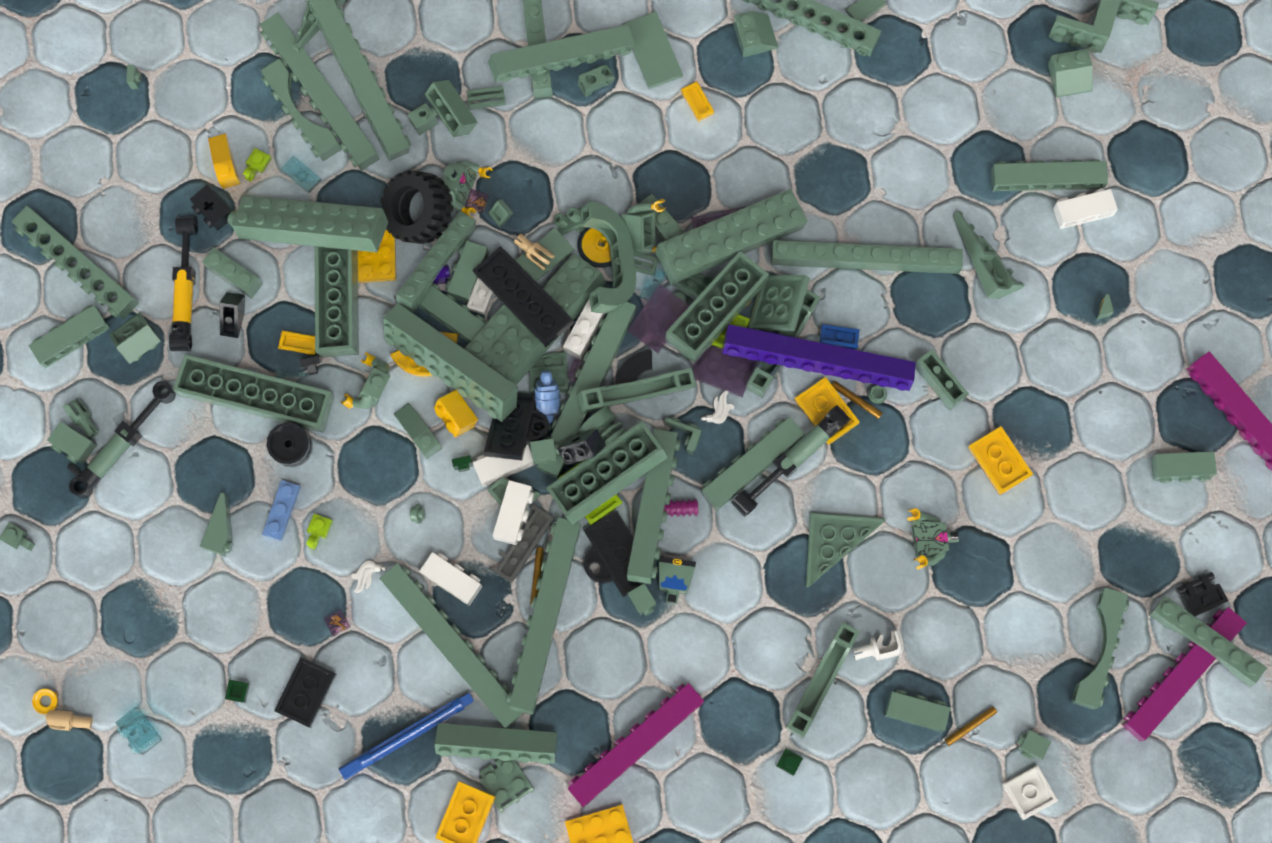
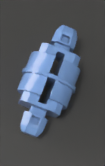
M546 370L541 372V381L536 382L534 400L538 411L547 417L549 423H553L554 413L559 412L561 395L559 386L555 380H552L551 372Z

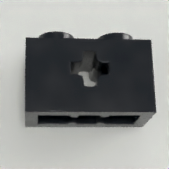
M208 185L190 198L193 203L192 209L198 215L202 214L205 217L203 221L209 228L214 227L218 231L228 223V216L231 213L230 209Z
M594 429L568 437L557 450L565 464L568 465L595 457L606 444L598 430Z

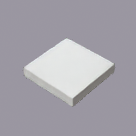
M1038 765L1002 784L1022 820L1058 801Z

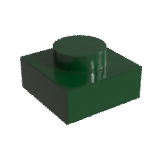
M471 455L452 459L455 471L465 472L470 470V467H474Z
M229 680L225 699L246 703L250 684Z
M785 748L776 767L794 776L803 758Z

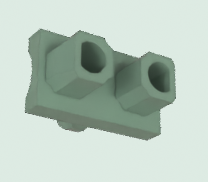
M572 207L567 211V214L562 215L558 213L554 216V225L558 226V231L562 236L574 230L577 232L584 231L585 227L582 226L580 212L582 207L578 209Z

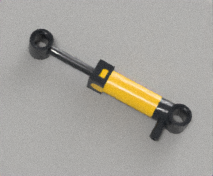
M177 216L175 229L177 235H182L181 267H173L172 273L174 296L172 333L169 335V348L172 352L192 350L191 319L193 285L196 284V272L192 267L188 266L190 236L197 235L198 233L197 216Z

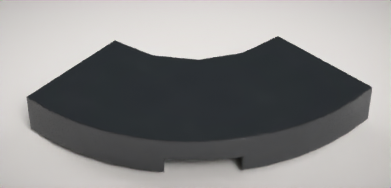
M652 350L639 352L626 360L618 371L615 385L634 382L644 372L653 370Z

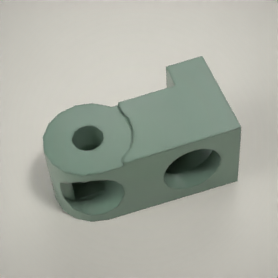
M603 65L579 75L578 86L584 96L587 97L592 95V92L611 84L615 77L608 65Z

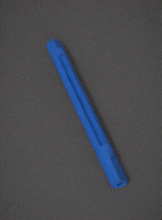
M467 693L460 698H455L339 767L341 775L347 780L434 728L438 723H442L464 710V707L474 702L471 694Z

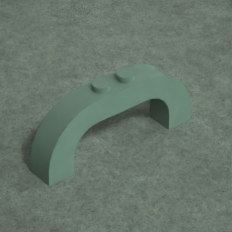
M589 201L580 209L582 226L598 230L607 239L613 275V288L598 287L589 294L591 312L609 313L628 301L635 291L636 267L632 238L627 225L614 210L601 203Z

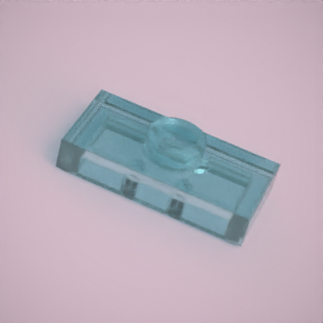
M294 156L281 168L282 172L307 193H310L322 181L320 177Z

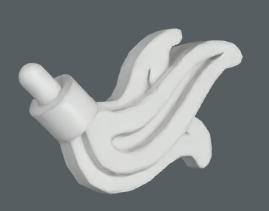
M728 391L721 394L719 401L717 400L718 397L714 399V414L701 417V420L715 424H722L726 420L728 412L734 410V406L726 402Z
M373 561L364 562L358 572L351 575L353 579L358 580L354 592L360 593L364 588L368 589L372 583V573L375 571H386L387 567L382 566V564H375Z

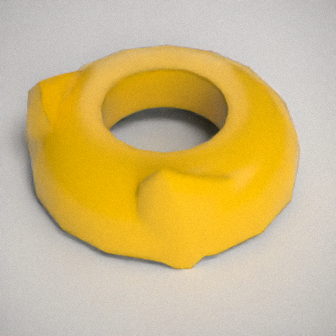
M40 689L35 692L32 699L35 711L40 714H47L50 710H55L58 705L57 692H53L50 689ZM45 695L51 699V704L48 707L43 706L41 703V699Z

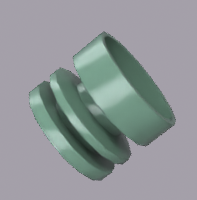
M604 407L592 415L579 428L578 434L597 429L605 444L608 445L628 431L626 427L622 428V422L613 424L616 415L609 407Z

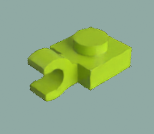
M254 148L245 162L246 166H248L243 172L245 179L252 182L257 172L263 174L272 159L271 156Z
M317 514L313 515L307 529V533L311 534L306 543L308 548L315 550L319 539H326L333 523L331 519Z

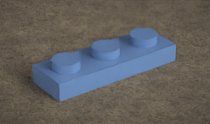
M281 480L262 533L263 536L282 541L301 488L300 485Z

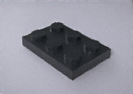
M300 657L274 712L311 728L337 674Z

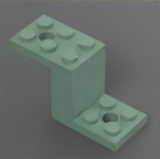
M1098 0L1091 25L1057 15L1048 37L1056 42H1066L1073 47L1088 49L1093 53H1102L1110 37L1116 16L1120 19L1135 21L1140 25H1149L1158 9L1159 2L1152 0Z

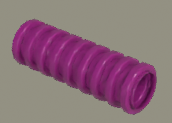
M670 500V504L665 506V511L668 512L670 517H673V515L677 517L679 515L685 516V514L689 516L695 514L697 516L698 500Z

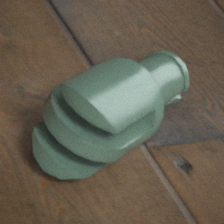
M80 398L62 406L75 426H81L89 439L98 435L99 430L90 420L92 415Z

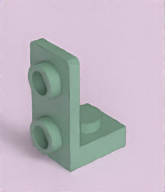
M675 417L665 418V426L692 435L687 436L684 447H687V454L694 455L702 430H699V427L689 423L685 425Z

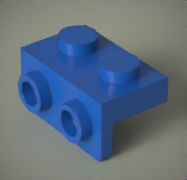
M822 324L819 343L858 350L860 330Z

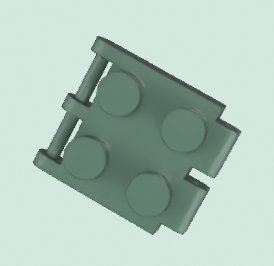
M497 759L494 761L497 765L496 769H494L492 764H489L479 771L483 777L480 781L486 791L496 796L494 803L501 814L505 812V808L514 802L518 803L519 799L529 792L533 793L535 791L515 760L501 761ZM528 787V789L516 796L518 792ZM509 798H513L512 800L501 806V804L507 801Z

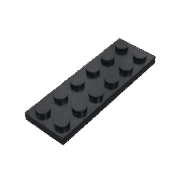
M501 246L472 270L483 284L545 348L574 323V320Z

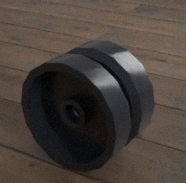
M285 422L275 426L270 431L266 447L269 455L279 464L285 467H297L309 459L313 443L311 436L301 426Z

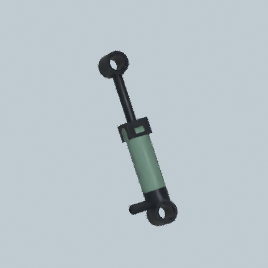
M159 381L153 386L152 392L155 398L130 426L124 421L120 423L114 430L116 432L115 435L83 471L73 463L68 464L67 469L77 476L69 483V490L72 494L81 499L90 497L94 487L131 445L134 447L142 436L136 430L160 403L168 404L174 401L176 393L168 382ZM168 389L167 394L161 396L162 390ZM84 484V489L78 492L79 485Z
M836 405L816 426L774 462L777 469L750 494L746 490L742 491L733 499L732 505L746 517L758 506L755 499L782 474L788 479L825 442L846 426L851 418Z

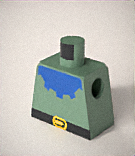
M660 557L659 584L660 591L667 592L666 603L677 604L679 594H687L696 568V562Z

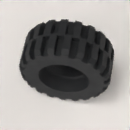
M407 170L395 175V179H391L388 182L389 186L385 187L383 191L384 196L383 198L381 197L380 201L388 220L386 230L394 238L409 243L425 244L440 238L441 232L448 228L447 224L452 220L451 212H453L454 206H451L453 198L452 195H449V187L444 185L445 182L441 178L431 173ZM420 192L424 201V209L420 219L414 223L410 216V203L414 195Z

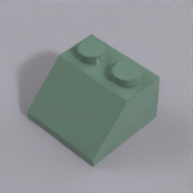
M750 11L734 15L733 26L743 58L778 49L768 14Z
M1088 49L1051 56L1048 68L1056 98L1092 92V62Z
M140 312L109 334L114 345L129 364L133 361H138L145 352L153 350L161 342Z

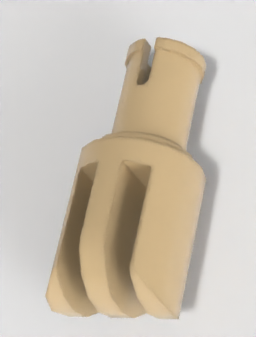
M523 234L517 236L519 240L515 239L514 244L526 252V257L545 271L547 267L538 261L535 256L549 265L551 261L540 251L552 259L555 255L538 242L532 243Z
M50 710L46 714V721L50 728L56 730L70 731L73 727L91 730L93 717L75 716L73 711Z

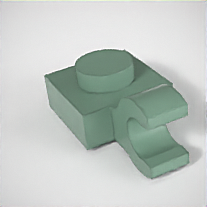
M10 522L0 535V540L15 549L21 545L31 551L35 546L34 543L25 539L27 532Z

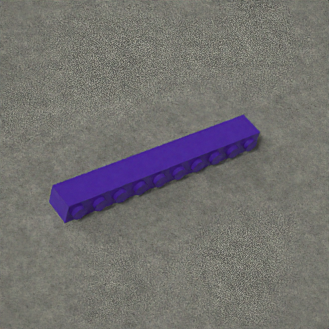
M728 324L722 354L732 357L737 356L747 358L748 360L782 365L787 368L802 369L807 372H816L827 376L831 375L862 383L876 384L881 387L896 388L901 391H910L915 379L916 362L730 324Z

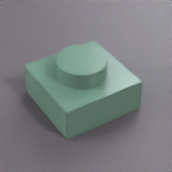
M127 65V83L131 89H139V82L142 81L141 72L138 71L135 65Z
M501 199L494 204L488 214L500 227L505 225L513 212Z

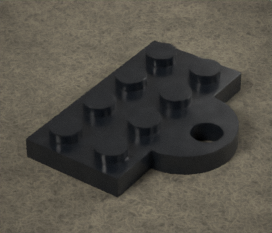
M517 392L516 408L502 422L497 418H492L484 456L523 461L526 445H530V442L544 440L547 437L549 421L542 412L535 410V394ZM543 426L544 429L541 431L535 430V427Z
M618 511L584 530L593 546L584 558L585 572L592 581L600 584L614 582L623 598L630 591L644 584L628 581L627 572L634 538ZM598 564L601 570L597 574H592L589 571L590 566Z

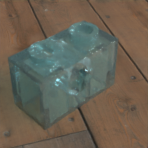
M134 707L115 722L118 726V733L123 738L126 737L130 742L128 746L135 754L144 755L162 741V738L139 708ZM135 729H140L138 732L139 736H135L137 733Z

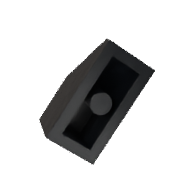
M226 292L219 302L220 335L239 338L245 313V295Z

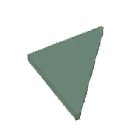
M810 513L806 587L809 588L885 522V518Z

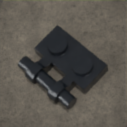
M1213 572L1202 573L1198 575V578L1192 581H1185L1182 583V586L1176 588L1179 595L1183 593L1188 594L1189 598L1183 600V603L1188 612L1195 617L1229 601L1220 584L1211 585L1210 581L1215 579ZM1202 585L1205 590L1196 593L1194 588Z

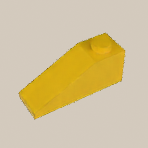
M226 133L208 138L213 166L221 187L226 189L241 184Z

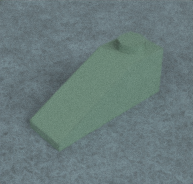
M410 403L394 413V416L426 459L442 449L440 443Z
M221 492L199 547L226 557L227 553H230L232 549L233 538L229 497Z

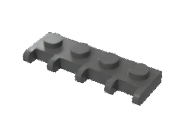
M533 504L529 508L535 511L528 522H523L525 527L522 540L518 541L517 545H513L507 554L500 551L499 555L504 559L497 569L494 566L489 568L511 584L554 520V517Z

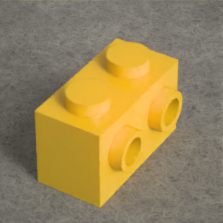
M457 390L439 398L434 406L436 415L443 420L447 430L455 438L473 429L478 421V418Z

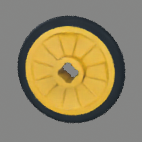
M586 227L578 239L580 256L594 267H610L611 257L607 239L598 230Z

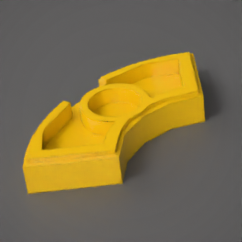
M399 350L390 354L393 361L405 372L421 377L433 376L426 368L417 365L412 358L403 355Z

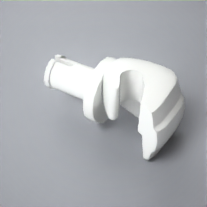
M899 629L891 631L888 646L882 644L883 635H879L877 641L872 637L868 645L853 648V653L862 652L861 654L854 655L855 660L873 656L878 661L899 656L904 650L901 632Z

